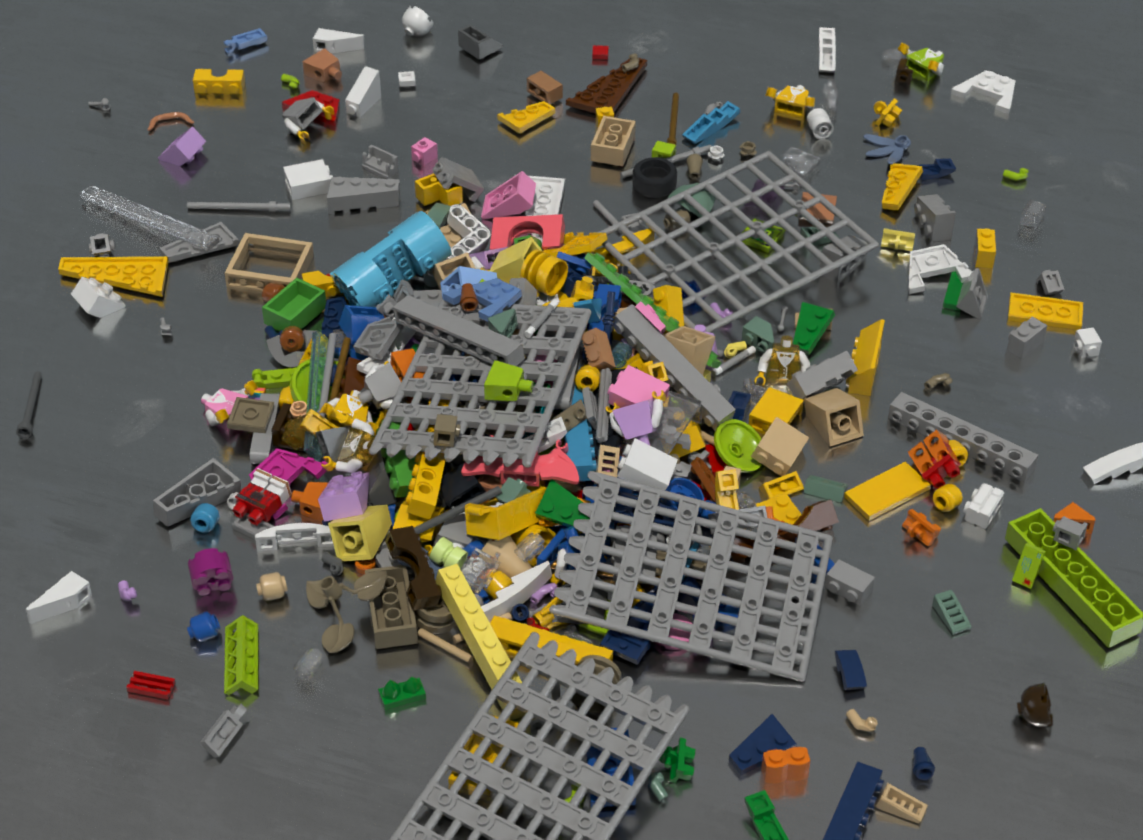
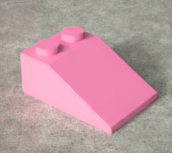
M521 171L485 195L481 218L490 219L516 215L529 210L533 206L536 183Z

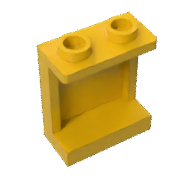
M769 387L749 414L748 425L764 435L776 417L790 425L796 415L802 414L804 400Z

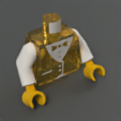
M782 336L781 343H773L772 348L767 349L760 357L757 369L758 376L754 378L755 385L757 378L763 379L762 386L766 383L764 374H766L767 378L791 380V375L800 370L804 372L810 367V361L805 353L800 351V346L792 344L793 338L791 336Z
M342 412L346 419L344 421L338 419V421L347 427L350 425L352 427L349 429L337 463L329 456H325L323 459L328 464H321V466L328 472L336 468V471L354 473L361 467L370 464L373 455L369 453V449L374 441L375 433L370 424L359 419H353L348 413Z

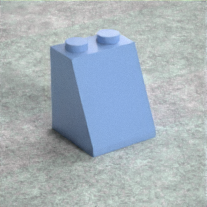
M459 266L440 283L442 297L444 292L462 288L463 284L470 283L473 285L479 283L481 279L485 281L497 278V273Z

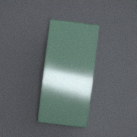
M436 203L427 215L435 222L438 228H441L446 224V217L451 206Z

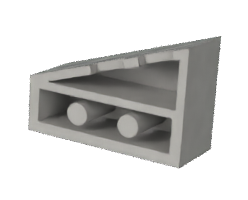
M845 351L831 359L828 358L822 361L817 366L814 364L808 367L804 372L800 370L791 375L792 379L787 382V385L793 396L804 400L806 397L816 395L841 384L858 369L848 351Z

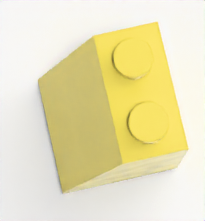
M530 237L500 251L489 271L496 272L498 279L509 284L511 278H520L521 267L528 254L533 250L538 249L542 251V249Z
M388 505L367 506L363 515L336 519L329 522L328 525L336 556L342 559V561L373 559L392 525Z

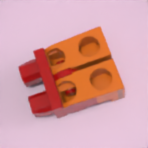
M936 429L923 440L924 443H918L908 451V454L922 474L923 479L939 489L945 485L944 477L948 475L951 478H955L960 474L959 466L961 463L951 449L947 436ZM934 438L939 439L934 444L931 443ZM923 450L920 455H916L917 451Z

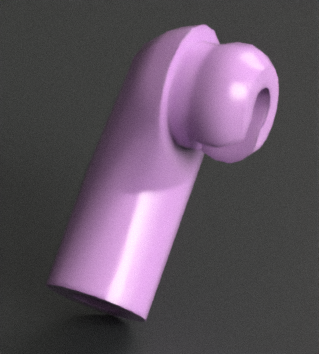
M717 303L710 305L722 318L733 313L728 308L721 311Z
M550 583L542 586L530 597V601L533 604H538L548 593L555 597L554 590L558 588L557 584Z

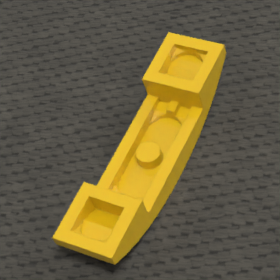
M736 469L716 472V504L739 510L736 489H739Z

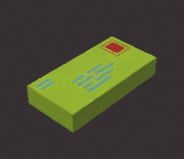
M1026 543L1012 581L1031 589L1034 586L1046 551Z

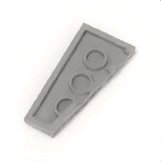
M219 222L161 247L160 253L163 257L168 256V262H173L239 245V239L222 222Z

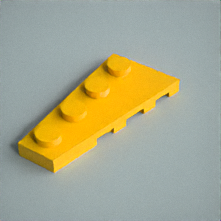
M890 164L886 190H884L882 209H900L923 173L922 166Z

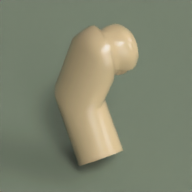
M851 709L846 713L847 718L857 730L872 732L878 725L874 717H868L866 720L861 719L855 709Z

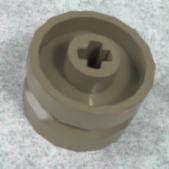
M442 596L437 606L414 610L417 626L432 634L449 632L457 625Z

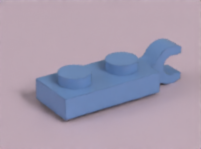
M259 28L232 36V40L224 41V44L229 46L224 50L226 53H232L235 48L240 50L267 41V35Z

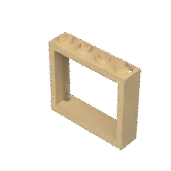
M245 233L225 271L226 287L262 292L269 283L282 284L286 287L295 278L302 280L301 273L307 272L314 257L313 243ZM249 249L300 256L291 278L239 270Z

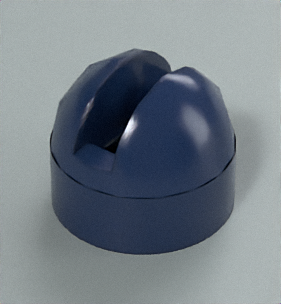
M516 604L513 606L511 613L513 618L522 621L528 617L529 610L524 604ZM517 607L520 608V611L522 613L521 617H519L516 609Z

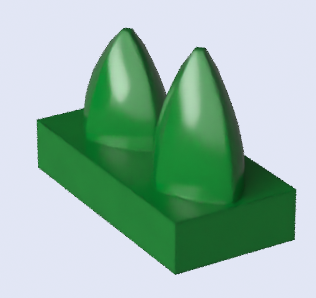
M410 677L407 681L398 684L393 680H389L383 688L378 689L384 710L426 699V692L420 677Z

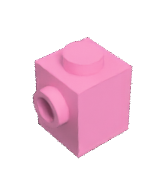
M424 137L412 145V160L425 166L438 157L437 143Z

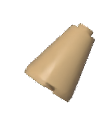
M511 536L495 541L490 539L478 556L481 559L478 561L484 562L485 567L495 572L502 571L509 578L532 568Z

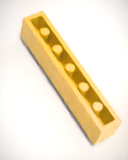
M495 615L490 622L506 654L516 656L532 632H536L540 637L537 645L539 648L549 641L555 640L557 642V657H560L567 650L574 649L577 654L574 663L576 666L581 658L587 655H598L613 661V650L605 647H599L585 641L572 639L565 635H559L545 629L535 628Z

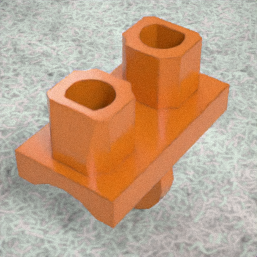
M913 509L908 510L907 518L902 524V527L907 530L909 537L918 538L926 546H931L941 531V527L937 524H931L923 513H917Z

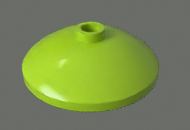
M729 419L716 428L714 433L715 448L720 458L728 466L740 468L743 473L754 472L762 466L761 463L751 457L762 440L754 428L736 419Z

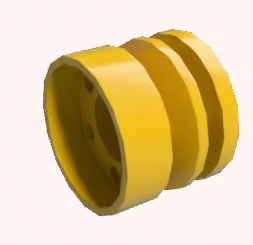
M536 249L529 253L524 260L520 278H526L539 292L553 296L565 284L568 275V264L560 258Z

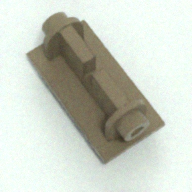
M580 399L552 420L562 417L568 432L587 418L582 400Z

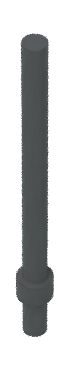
M497 486L414 527V530L419 535L465 512L466 504H481L501 494L502 491Z

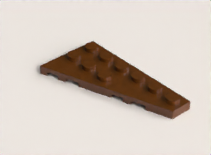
M639 58L637 68L624 72L622 65L629 63L630 59L620 64L618 69L609 71V75H603L589 84L583 92H577L574 98H568L566 106L596 113V108L612 107L613 112H615L646 68L647 60Z

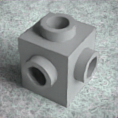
M101 233L90 237L89 250L91 254L95 257L114 256L113 250H116L115 241L108 234Z

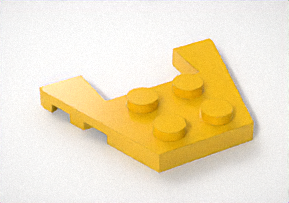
M568 232L564 235L565 245L561 248L543 250V252L557 257L559 251L571 256L581 253L587 254L588 252L593 253L594 249L601 247L602 243L608 240L606 233L591 232L589 235L584 236L583 232H578L574 236L573 232Z

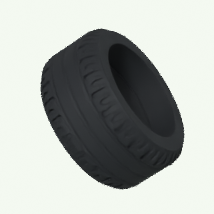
M651 157L643 159L633 168V187L636 192L644 197H666L677 186V169L673 163L663 158ZM648 177H660V179H651Z

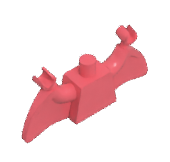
M561 440L556 441V448L549 454L538 455L537 450L530 468L523 466L522 459H516L512 465L506 467L503 464L502 458L497 457L490 465H486L483 462V456H477L471 463L467 464L465 462L461 470L463 476L488 474L500 477L501 475V484H504L508 477L514 480L520 479L527 486L539 487L540 479L560 480L575 485L579 483L577 468L573 461L565 454L569 450L568 443L564 447H560L562 444Z

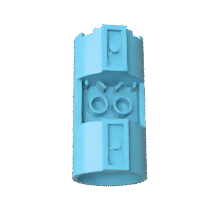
M423 211L416 212L389 231V236L365 253H358L330 273L335 286L344 294L351 306L376 307L388 295L394 296L393 291L397 289L401 279L408 281L417 274L423 276L433 269L435 264L443 262L452 255L445 236Z

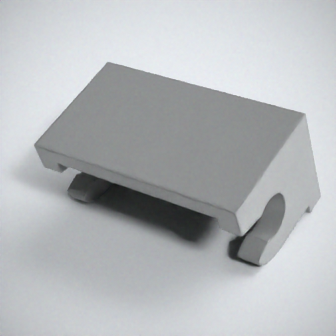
M374 145L368 147V156L367 153L363 152L362 168L385 179L391 178L398 172V156Z

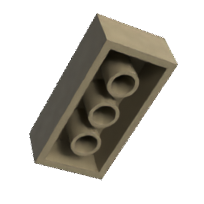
M397 565L366 569L365 575L377 571L387 572V579L382 592L376 598L368 601L375 648L417 644L415 614L406 594L409 587L407 567Z

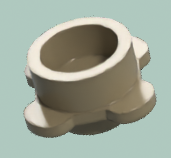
M746 141L740 145L741 155L754 156L757 154V151H755L756 146L753 142Z

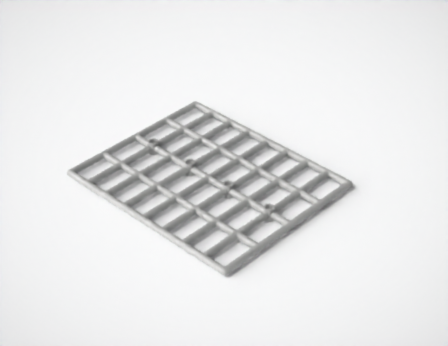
M766 151L597 232L609 235L620 230L638 247L637 249L622 255L607 240L602 243V246L623 266H627L631 274H636L637 280L650 284L652 294L653 289L656 288L654 284L665 280L667 282L673 281L689 296L682 300L683 308L695 302L715 321V323L706 327V332L710 333L879 246L876 240L770 151ZM768 158L787 176L773 182L754 165ZM748 169L767 186L752 192L733 175ZM727 179L746 196L731 203L712 185ZM794 180L814 198L806 202L802 200L795 201L780 187ZM706 189L724 207L709 213L691 195ZM773 190L792 209L778 215L759 197ZM685 199L703 217L687 223L670 205ZM752 201L772 219L764 223L760 221L753 222L738 207ZM821 203L841 221L825 227L806 209ZM663 209L681 228L666 234L648 216ZM731 211L750 230L735 236L716 218ZM792 216L804 217L819 232L804 238L785 220ZM642 220L660 238L645 245L626 226ZM710 222L729 240L719 245L715 242L709 243L695 228ZM779 224L798 242L783 249L764 230ZM848 226L866 241L868 245L853 251L833 232ZM688 232L707 251L692 258L673 239ZM751 236L755 239L761 238L777 253L762 260L742 241ZM826 236L845 252L847 256L832 262L811 243ZM667 243L685 262L677 266L672 264L666 265L651 250ZM736 245L755 264L740 271L720 252ZM805 247L826 266L810 273L790 254ZM644 253L663 272L647 279L629 260ZM707 258L718 260L734 275L718 282L699 262ZM784 258L804 277L788 284L768 265ZM692 267L712 286L696 293L676 274ZM762 269L782 288L767 296L747 276ZM740 280L760 300L745 307L724 287ZM718 291L738 311L722 318L702 298ZM684 315V325L694 329L696 325Z

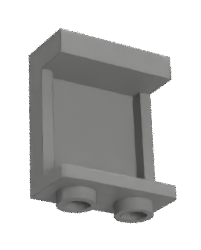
M441 157L432 169L444 189L448 190L452 183H456L462 186L468 198L473 202L484 191V187L471 169L444 157Z

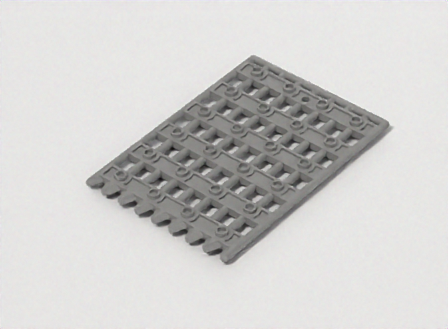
M445 300L440 301L438 308L489 329L488 322L479 318L478 314L479 310L487 306L478 303L474 311L467 312L462 309L460 302L453 305ZM512 304L510 307L506 306L503 309V312L509 309L516 310L518 325L515 329H520L518 335H512L511 339L522 343L524 354H528L527 359L520 362L517 367L524 370V380H537L532 392L521 391L516 401L485 400L484 383L493 364L473 355L468 357L460 356L461 350L424 334L374 438L369 453L375 455L381 448H387V455L392 458L400 450H406V456L412 459L419 451H425V457L429 461L438 453H444V458L447 462L452 461L458 454H462L467 464L471 463L477 456H483V462L486 465H490L499 457L502 458L503 464L506 467L512 465L516 459H522L523 466L530 468L591 316V310L588 308L556 307L537 329V335L527 338L524 332L547 306ZM546 331H557L555 337H544ZM565 332L575 333L573 339L563 338ZM427 347L436 348L434 354H424ZM444 349H455L452 355H442ZM536 355H547L546 360L543 362L534 361ZM555 356L566 357L564 363L553 362ZM415 371L425 372L423 378L412 377ZM433 373H444L441 380L431 379ZM452 374L462 375L460 381L449 380ZM470 376H481L478 383L468 382ZM545 381H556L554 388H545L543 385ZM403 396L413 397L411 404L400 403ZM422 398H432L429 405H419ZM440 399L451 400L446 407L438 406ZM461 400L470 401L467 408L457 407L458 402ZM478 402H489L486 409H475ZM497 403L507 404L505 411L494 410ZM516 405H527L524 412H513ZM535 406L546 407L543 414L533 413ZM437 414L458 416L457 424L461 425L460 436L455 437L454 447L433 445L434 432H426L429 425H435ZM391 422H402L399 429H388ZM410 423L420 424L417 431H408L407 429ZM467 428H478L475 435H464ZM486 429L497 430L494 437H485L483 435ZM505 430L516 431L513 439L502 437ZM532 432L535 433L533 440L522 439L524 433Z
M595 471L588 472L587 477L599 484V487L587 486L583 488L582 493L594 500V503H580L578 510L589 516L590 519H577L573 523V526L585 533V536H571L568 543L581 552L566 553L564 555V561L575 567L576 570L560 571L559 578L570 584L571 588H556L554 590V595L566 602V605H552L549 608L551 614L803 682L806 679L833 540L831 535ZM623 487L638 491V500L619 496V488ZM659 497L679 502L677 511L657 506ZM615 503L635 508L633 517L613 512ZM699 508L718 513L717 522L697 517ZM655 514L675 519L673 528L654 523ZM742 519L757 523V531L753 532L738 528V520ZM615 520L630 524L629 534L610 529V521ZM695 524L714 529L713 538L694 534ZM778 529L798 534L796 543L777 538ZM651 530L671 535L669 544L650 540ZM735 535L754 540L753 549L733 544ZM606 536L627 541L625 549L621 550L604 545ZM818 540L824 541L822 550L817 549ZM691 541L711 546L709 555L689 550ZM775 546L794 551L793 559L773 555ZM649 547L667 552L665 561L645 556L646 548ZM731 552L751 557L749 566L729 561ZM602 553L622 558L620 567L601 563ZM815 557L820 558L819 567L813 566ZM687 558L707 563L705 572L685 567ZM771 563L791 568L789 577L770 572ZM642 564L662 569L661 577L657 578L640 573ZM727 569L747 574L745 583L725 578ZM597 570L617 575L616 584L596 580ZM811 574L817 575L816 584L810 583ZM683 575L703 580L701 589L681 584ZM771 580L786 584V593L783 594L766 589L767 581ZM638 581L658 586L656 596L636 591ZM723 586L743 591L742 599L738 600L723 596ZM592 588L612 592L611 602L590 597ZM808 591L814 592L812 601L807 600ZM679 592L699 597L697 607L677 602ZM764 597L784 602L782 611L762 606ZM633 599L654 604L652 613L631 608ZM792 599H797L799 603H793ZM719 604L739 608L738 617L718 613ZM588 605L608 610L606 620L586 615ZM805 608L810 609L809 619L803 617ZM674 610L695 615L693 624L672 619ZM760 614L780 619L779 628L759 624ZM629 616L650 621L648 630L645 631L627 626ZM719 621L734 625V636L715 631V622ZM801 625L807 627L805 636L800 635ZM670 627L690 632L689 642L668 637ZM759 632L776 637L775 647L756 642V633ZM711 639L731 643L730 653L710 648ZM798 643L804 644L802 654L796 653ZM753 650L773 655L771 665L752 660ZM794 661L800 662L798 672L793 671Z
M532 632L389 840H452L462 825L472 830L467 840H478L481 835L489 840H544L534 835L544 818L555 824L545 840H556L563 828L575 834L572 840H609L686 718L690 707L684 704L674 712H671L672 700L669 695H663L656 702L652 703L650 702L652 689L649 685L642 687L634 694L631 692L633 680L630 676L624 677L617 684H613L614 671L611 667H607L595 675L593 674L595 661L592 658H588L579 666H576L574 663L577 654L574 649L567 650L560 657H557V642L552 640L539 648L537 647L540 638L539 634ZM519 665L530 669L521 684L511 679ZM538 674L549 679L540 693L529 688ZM557 683L568 688L559 702L548 698ZM576 692L587 697L578 711L567 707ZM496 699L507 704L498 718L487 714ZM594 702L605 706L597 721L586 716ZM515 708L526 713L516 728L505 723ZM613 711L625 716L616 731L605 726ZM533 718L544 722L536 737L525 733ZM633 720L644 725L635 740L624 735ZM552 727L564 732L554 747L543 742ZM652 730L664 735L655 750L644 745ZM472 734L483 738L474 754L463 749ZM571 737L582 741L574 756L563 752ZM491 743L502 748L493 763L482 759ZM591 746L602 751L593 766L582 761ZM510 753L521 758L512 773L500 768ZM610 755L621 760L612 776L601 771ZM529 762L540 767L531 783L519 778ZM630 765L641 770L632 786L621 781ZM448 769L459 774L449 790L439 785ZM548 772L560 777L550 793L539 788ZM467 779L478 784L468 800L457 794ZM567 782L579 787L569 803L558 798ZM486 788L497 794L487 810L476 804ZM587 792L598 797L589 813L578 808ZM505 798L516 803L507 819L495 814ZM606 802L618 807L609 823L597 818ZM425 805L435 811L425 826H422L413 820ZM524 808L535 813L526 830L515 825ZM442 815L454 820L444 836L432 831Z

